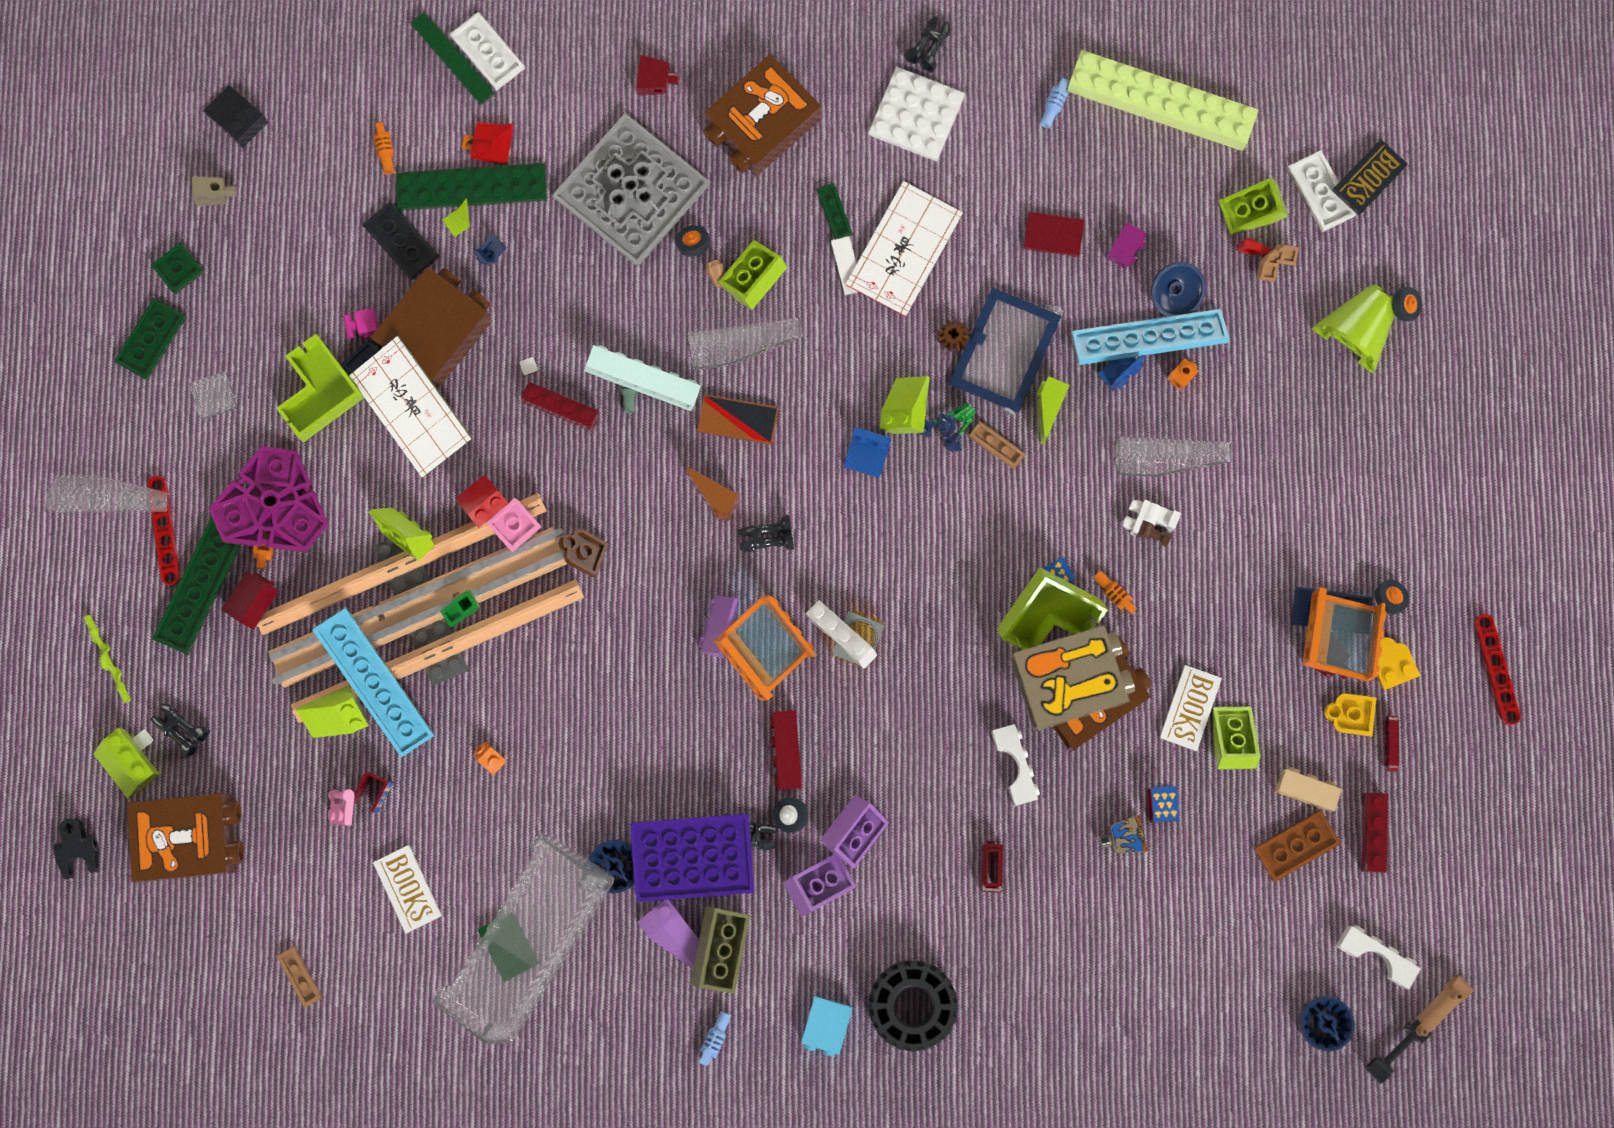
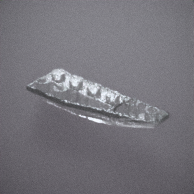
M800 318L688 333L687 341L693 370L736 364L802 338L803 332Z
M1119 437L1114 441V463L1117 474L1122 476L1159 477L1232 461V443L1130 437Z
M57 475L47 491L46 509L55 513L167 512L168 493L98 475Z

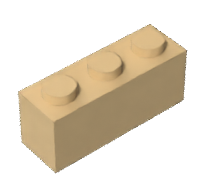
M1292 767L1281 771L1275 789L1276 793L1329 812L1335 811L1342 789L1337 787L1336 783L1327 780L1325 783L1318 781L1319 777L1311 774L1304 776L1299 774L1300 770Z

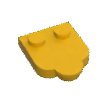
M1383 638L1381 640L1380 647L1382 648V653L1378 660L1380 670L1377 678L1383 691L1420 676L1412 655L1405 644L1395 643L1391 638Z
M1341 694L1335 702L1325 707L1324 715L1329 721L1333 722L1335 730L1340 733L1372 737L1376 697Z

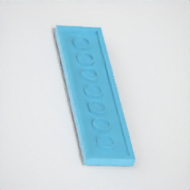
M1221 309L1075 330L1071 334L1079 365L1229 343V335Z
M346 607L312 629L401 757L434 736L432 730Z

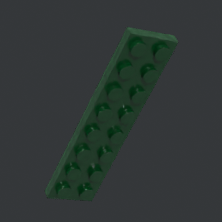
M545 163L396 173L397 208L399 211L460 207L466 198L468 206L548 201Z
M212 515L152 637V640L186 655H189L242 545L224 543Z

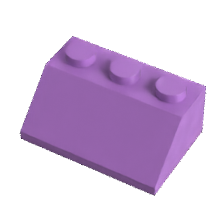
M716 595V599L711 600L709 610L712 613L710 618H706L704 629H707L705 637L701 636L699 642L702 653L724 659V654L713 641L735 621L739 607V600L737 598Z
M855 794L820 839V842L854 869L889 822L870 802Z

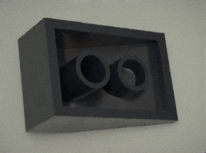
M230 85L203 110L241 148L269 123L257 108Z

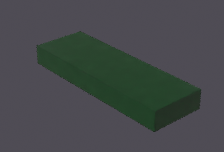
M835 183L817 188V193L834 240L853 236Z

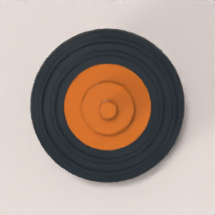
M698 225L682 229L676 237V246L679 252L687 257L701 255L710 245L708 232Z
M1404 287L1395 292L1392 299V309L1397 319L1405 322L1413 321L1420 315L1422 300L1416 289Z
M1384 581L1375 590L1377 605L1381 603L1386 604L1385 611L1388 614H1399L1409 605L1408 591L1398 581Z

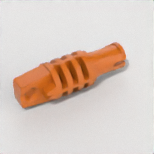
M383 122L375 123L377 133L373 134L377 157L381 159L383 173L386 175L394 173L392 161L394 152L390 132H385Z
M1101 570L1093 577L1105 590L1104 594L1120 610L1125 608L1130 614L1137 610L1131 603L1133 598L1117 582H1112Z

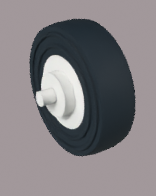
M784 798L774 808V822L784 832H798L807 823V807L797 798Z

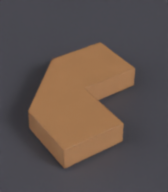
M1279 244L1260 260L1256 279L1275 282L1279 263L1295 266L1299 247Z

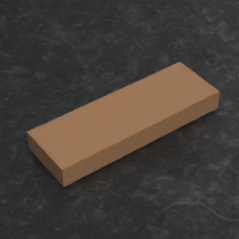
M981 421L977 423L968 436L1014 470L1026 455V453Z
M295 946L276 956L304 1008L323 998Z

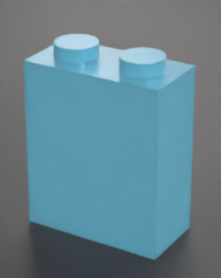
M814 996L801 1042L805 1044L804 1048L816 1051V1048L824 1050L823 1054L835 1057V1054L840 1055L853 1007Z

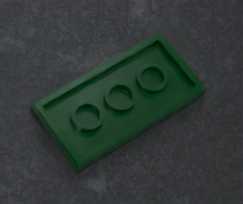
M153 298L114 362L148 381L187 317Z

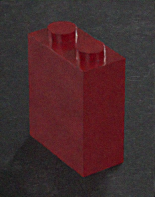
M246 571L221 610L254 630L279 590L272 587L274 585L273 582L257 572L251 574Z

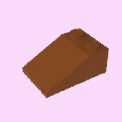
M688 467L686 469L688 478L712 513H714L713 516L721 521L724 519L729 521L740 502L739 495Z

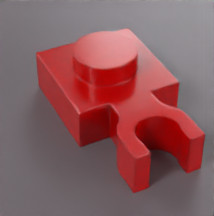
M1246 238L1237 244L1236 251L1264 257L1273 248L1262 246L1263 244L1257 243L1255 239Z

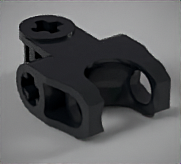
M79 819L63 820L59 826L62 842L55 843L53 846L55 861L63 879L73 878V864L77 858L85 860L90 873L99 872L100 851L96 836L94 834L86 836L84 823ZM72 826H74L75 829H73L72 831H70L69 828H71Z

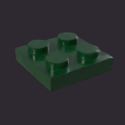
M181 242L151 264L152 268L174 295L205 272Z

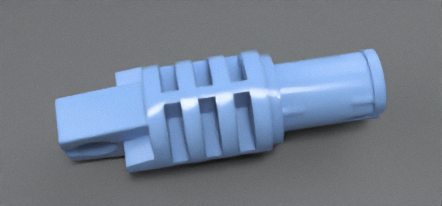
M1062 78L1058 86H1053L1045 104L1046 111L1040 122L1041 126L1050 128L1056 114L1060 113L1069 93L1066 91L1069 80Z
M721 1011L714 1027L709 1029L700 1050L703 1052L699 1063L708 1066L712 1057H717L726 1037L725 1029L731 1018L730 1014Z

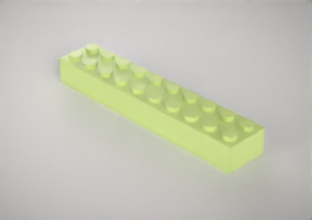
M1084 50L1080 52L1067 89L1070 93L1241 151L1247 145L1258 113V109Z

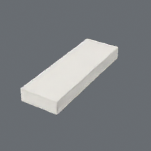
M850 237L832 240L831 245L844 295L857 293L858 291L846 286L850 275L857 265Z

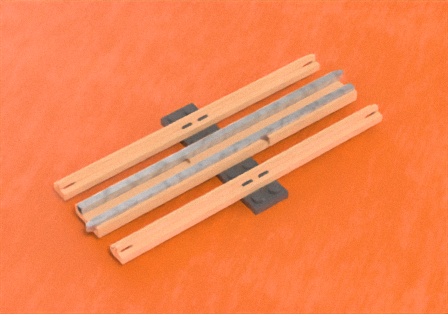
M539 493L519 501L532 517L547 512ZM471 522L432 539L435 546L419 561L390 539L375 545L374 548L380 560L379 563L265 612L257 627H259L262 635L268 634L388 581L394 596L380 602L375 607L371 606L352 614V617L374 648L410 633L417 649L385 664L396 680L425 668L432 686H435L469 671L461 653L462 651L583 599L584 596L577 580H573L453 633L440 611L465 591L470 590L477 602L480 603L567 564L563 557L564 552L558 545V537L564 531L551 527L531 536L513 553L508 547H505L430 580L424 566L425 564L495 534L486 524L487 522L479 528L474 522ZM314 632L268 651L271 662H274L279 674L273 678L272 683L282 684V687L285 688L336 666V663ZM348 680L291 704L293 715L296 716L298 723L303 721L296 711L297 707L350 685Z

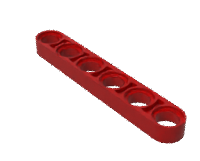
M153 476L148 481V490L160 576L164 584L176 586L180 582L181 575L168 484L164 478ZM156 480H161L163 483L159 490L153 488V483ZM163 498L165 505L162 508H157L156 501ZM161 517L168 519V523L164 527H160L158 524V520ZM165 535L170 537L168 545L161 544V538ZM166 554H172L173 560L169 564H165L163 561ZM170 572H174L176 576L173 582H167L166 576Z
M1482 614L1475 618L1474 626L1499 715L1504 724L1514 725L1520 721L1521 714L1495 622L1491 615ZM1481 618H1486L1489 621L1487 628L1480 626L1479 621ZM1487 636H1490L1494 639V645L1492 647H1489L1485 644V638ZM1492 655L1499 657L1498 665L1491 664L1490 657ZM1498 673L1502 674L1505 678L1503 684H1498L1495 680V676ZM1503 692L1508 693L1510 696L1508 703L1501 701L1500 696ZM1508 711H1512L1515 714L1513 722L1506 719Z

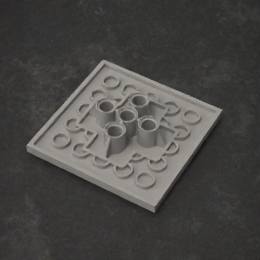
M624 113L556 190L552 197L638 267L707 189L710 181ZM640 171H647V174L644 176H640L638 173ZM614 173H621L618 178L612 177ZM627 185H635L631 190L626 189ZM642 196L650 197L647 201L640 200ZM616 198L623 199V201L619 204L614 203V200Z

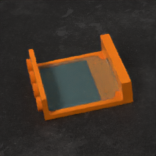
M1319 587L1312 592L1302 665L1367 682L1378 676L1380 670L1378 660L1382 653L1380 644L1384 636L1383 622L1387 615L1385 611L1386 604L1381 603L1377 607L1326 595L1327 589Z
M770 595L761 596L713 641L759 700L768 701L773 696L770 691L806 657H814L816 655L812 650L813 646L811 643L804 640L801 636V630L790 622V616L780 609L778 601Z

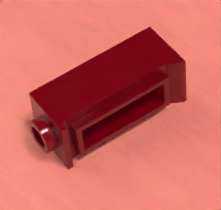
M987 841V844L982 845L981 892L1002 893L1003 845H999V841ZM988 852H998L997 883H988Z

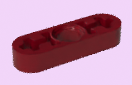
M1387 715L1385 719V769L1387 772H1398L1399 717L1394 715Z

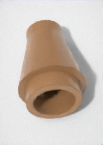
M715 260L705 264L707 268L705 271L715 285V288H722L718 282L724 276L723 263L721 264L720 260Z

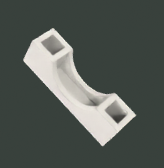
M820 600L806 613L816 627L839 644L863 669L877 656L874 649Z
M1015 724L993 730L991 734L996 750L1010 754L1018 766L1017 778L1008 787L1013 806L1037 800V795H1040L1037 784H1033L1031 778L1034 776L1032 767L1027 765L1025 759L1028 757L1026 747L1021 746L1020 739H1022L1020 728H1016Z
M1357 925L1346 927L1336 944L1337 948L1352 957H1358L1369 951L1377 953L1386 963L1387 978L1404 989H1410L1421 969L1416 966V961L1409 957L1404 959L1399 956L1400 952L1391 946L1386 948L1381 945L1382 941L1375 936L1368 937L1364 934L1365 930Z

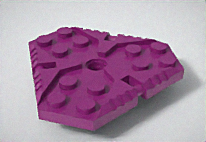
M261 446L238 473V480L236 482L232 480L209 508L224 543L256 547L266 545L272 549L307 553L329 526L317 496L310 488L311 482L300 456L294 450ZM245 482L250 485L247 489L242 487ZM303 490L304 495L298 496L297 492ZM268 499L276 500V503L272 506L265 504ZM263 532L270 533V537L263 538Z

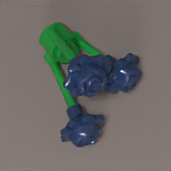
M965 403L963 406H958L945 415L940 413L939 417L935 420L931 419L928 421L925 419L924 433L918 434L925 435L927 438L932 436V427L936 426L937 423V428L943 434L948 433L951 435L956 429L954 422L958 419L960 422L965 423L958 433H955L953 436H943V446L951 452L962 451V445L959 440L967 426L973 422L972 417L976 414L975 409L971 404Z

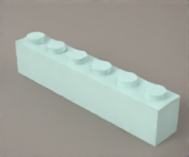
M593 345L584 369L587 373L689 411L694 407L701 387L692 379H682L676 373H666L657 366L652 365L650 367L639 359L632 360L626 358L624 354L610 352L601 345Z

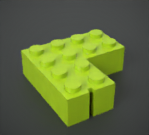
M317 334L302 343L308 350L307 353L298 346L285 356L307 386L276 408L303 443L364 399L362 393Z
M1039 567L997 630L1003 640L1014 646L1018 645L1020 649L1025 650L1041 645L1054 625L1072 634L1096 628L1089 614L1094 622L1098 624L1108 609L1101 599Z

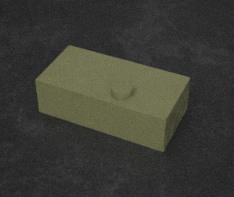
M706 906L690 985L735 994L750 915Z

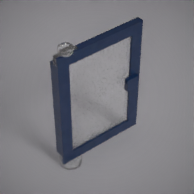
M992 287L949 385L1003 407V412L1008 415L1014 416L1015 413L1019 414L1064 311L1052 304H1046L1044 309Z

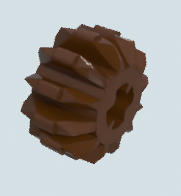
M947 320L946 325L941 324V330L937 332V335L940 336L938 343H943V349L949 346V352H952L953 347H955L956 351H960V346L965 347V341L969 340V336L966 335L969 330L963 329L964 323L957 325L958 320H954L953 324H951L950 320ZM951 333H955V339L951 338Z

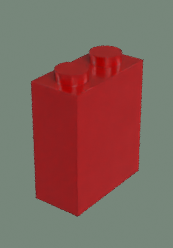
M485 474L455 498L478 528L509 504Z

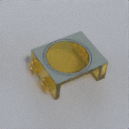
M853 610V613L848 612L844 623L875 651L885 625L881 624L882 621L871 617L870 620L863 617L864 614L855 610ZM836 643L832 657L862 668ZM870 663L865 667V670H868Z

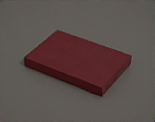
M1029 212L1023 249L1079 257L1085 220Z

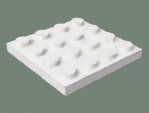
M896 67L868 135L937 162L965 97V93Z

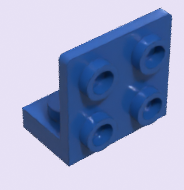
M1142 355L1137 360L1134 357L1112 360L1097 376L1112 391L1116 388L1120 390L1128 382L1130 375L1134 377L1141 370L1145 357Z
M855 427L844 467L880 478L892 438Z

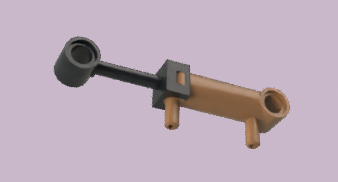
M1459 974L1449 980L1444 987L1445 989L1415 1019L1412 1018L1403 1027L1408 1035L1384 1059L1378 1055L1366 1065L1365 1070L1379 1084L1385 1082L1393 1074L1394 1070L1390 1064L1414 1040L1417 1043L1423 1044L1432 1035L1430 1032L1460 1002H1463L1472 994L1474 989Z

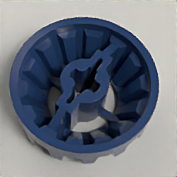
M609 840L599 844L592 851L588 860V873L591 881L597 888L607 893H621L629 890L635 884L632 846L621 840ZM620 853L625 857L623 859L612 858L610 854ZM626 859L629 862L628 874L624 871V861ZM603 861L606 862V874H604L602 869ZM611 862H619L618 868L620 872L616 870L611 871ZM609 875H618L621 880L615 881L607 877Z
M1323 996L1315 997L1303 1006L1304 1009L1299 1013L1300 1025H1298V1028L1303 1035L1302 1038L1313 1048L1322 1051H1336L1343 1048L1351 1040L1355 1029V1021L1350 1008L1344 1002L1337 998ZM1320 1009L1330 1010L1333 1014L1331 1016L1327 1015ZM1312 1015H1314L1316 1018V1027H1314L1313 1029H1311L1310 1025ZM1323 1020H1329L1327 1023L1328 1028L1322 1026L1324 1025ZM1319 1030L1327 1033L1328 1036L1320 1037L1314 1032Z

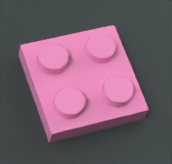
M516 498L486 523L512 553L541 528L540 524Z

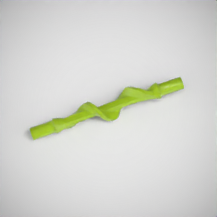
M91 615L85 616L84 620L91 634L92 642L98 645L102 653L100 657L101 667L111 672L116 683V691L119 692L123 703L130 702L131 699L125 688L126 686L121 682L122 672L119 668L113 666L108 655L110 646L100 639L99 628L96 627Z

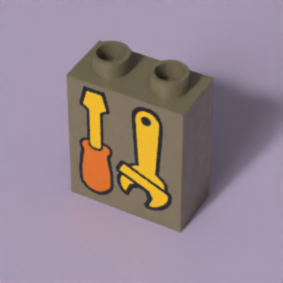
M1103 625L1012 654L1010 659L1034 732L1129 702L1127 694L1135 692V687L1128 669L1119 671L1115 656L1122 655V647L1116 632L1107 634Z

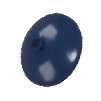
M1174 262L1165 266L1157 273L1151 286V298L1154 306L1167 317L1195 312L1203 302L1206 293V282L1203 274L1197 267L1187 262ZM1176 284V288L1172 290V286Z

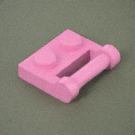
M350 789L343 791L331 790L328 793V798L331 800V808L328 811L329 824L352 825L354 792ZM341 799L344 800V805H340Z

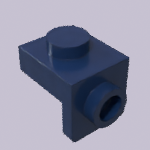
M490 235L482 247L475 249L473 253L481 264L490 265L497 261L507 247L495 235Z

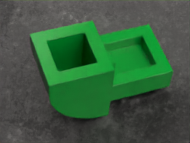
M467 590L440 612L448 625L454 627L466 617L473 615L481 606L472 592Z

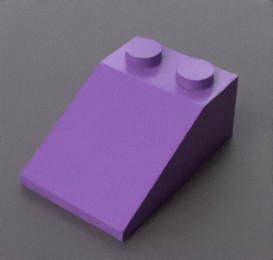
M835 854L783 882L801 917L856 888L843 861Z

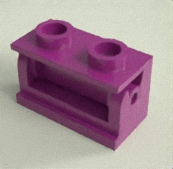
M1127 222L1106 259L1121 267L1126 265L1124 268L1126 270L1128 265L1132 266L1138 256L1135 255L1137 250H1142L1147 241L1144 238L1147 233Z

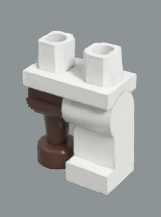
M1132 500L1128 510L1137 513L1135 519L1126 516L1122 527L1129 530V534L1142 539L1147 537L1160 540V545L1167 547L1172 533L1168 531L1161 533L1155 530L1154 527L1157 525L1172 532L1176 528L1181 513L1163 508L1147 500L1143 502Z

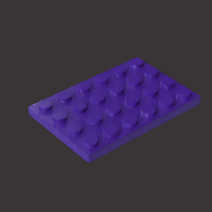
M748 813L630 822L636 902L754 893Z

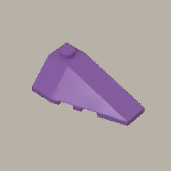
M664 900L641 918L638 924L651 940L693 968L699 938L672 901Z

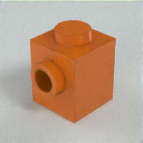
M1184 359L1170 373L1167 380L1178 390L1182 391L1199 370H1197L1196 364L1191 360L1187 361Z

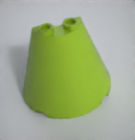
M1378 285L1366 287L1314 325L1312 330L1325 340L1332 336L1360 356L1361 358L1357 363L1373 374L1377 368L1395 316L1392 309L1393 296L1385 294Z

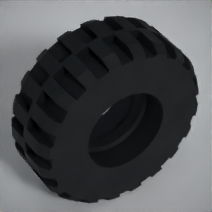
M917 960L903 961L891 965L874 982L869 995L870 1019L877 1033L889 1045L910 1052L925 1051L940 1044L950 1034L957 1019V994L949 978L935 966ZM907 987H919L926 991L931 999L932 1008L930 1015L920 1024H906L896 1015L894 1008L895 999Z

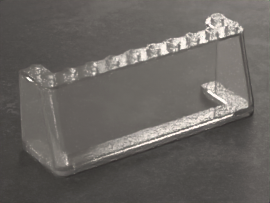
M539 833L532 840L531 850L536 854L531 857L527 869L520 874L518 883L508 893V899L498 909V914L494 921L490 922L487 926V932L477 942L473 954L466 959V965L456 975L453 985L440 987L432 1003L484 1044H508L516 1037L614 882V877L553 836Z

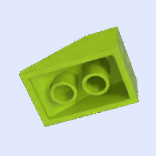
M1272 178L1219 200L1231 235L1269 225L1289 217L1278 184Z
M929 376L896 378L881 410L879 429L891 434L924 433Z
M1048 376L1046 381L1042 380L1036 394L1040 396L1037 404L1040 443L1043 445L1070 386Z
M351 685L296 708L297 713L313 738L351 734L369 726L366 711Z
M1213 707L1214 752L1217 769H1256L1261 756L1252 707Z

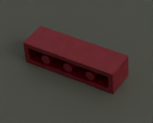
M529 381L521 397L524 404L590 432L594 431L600 417L598 410Z
M796 710L773 712V717H769L770 729L774 728L775 735L771 736V746L776 748V755L772 756L773 767H777V775H774V786L778 787L779 791L802 789Z
M1363 793L1361 872L1387 873L1389 793Z

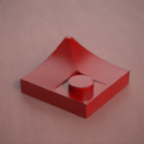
M477 122L470 159L508 165L513 124Z

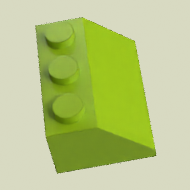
M753 240L718 283L737 301L753 310L784 273L787 266L781 256Z
M394 508L371 509L369 511L382 534L417 561L422 559L435 546L431 540L432 535L426 529L422 531L414 520L409 521L402 511L398 512Z
M117 728L102 740L94 752L95 757L128 799L160 775L125 729Z

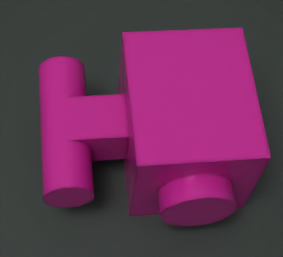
M373 308L356 311V321H352L351 315L343 316L347 339L354 338L355 330H358L361 338L371 339L370 337L379 327L377 313Z

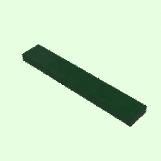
M425 12L410 22L415 31L480 106L495 95L494 91Z

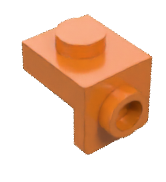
M488 742L479 745L473 754L474 758L492 775L507 762Z

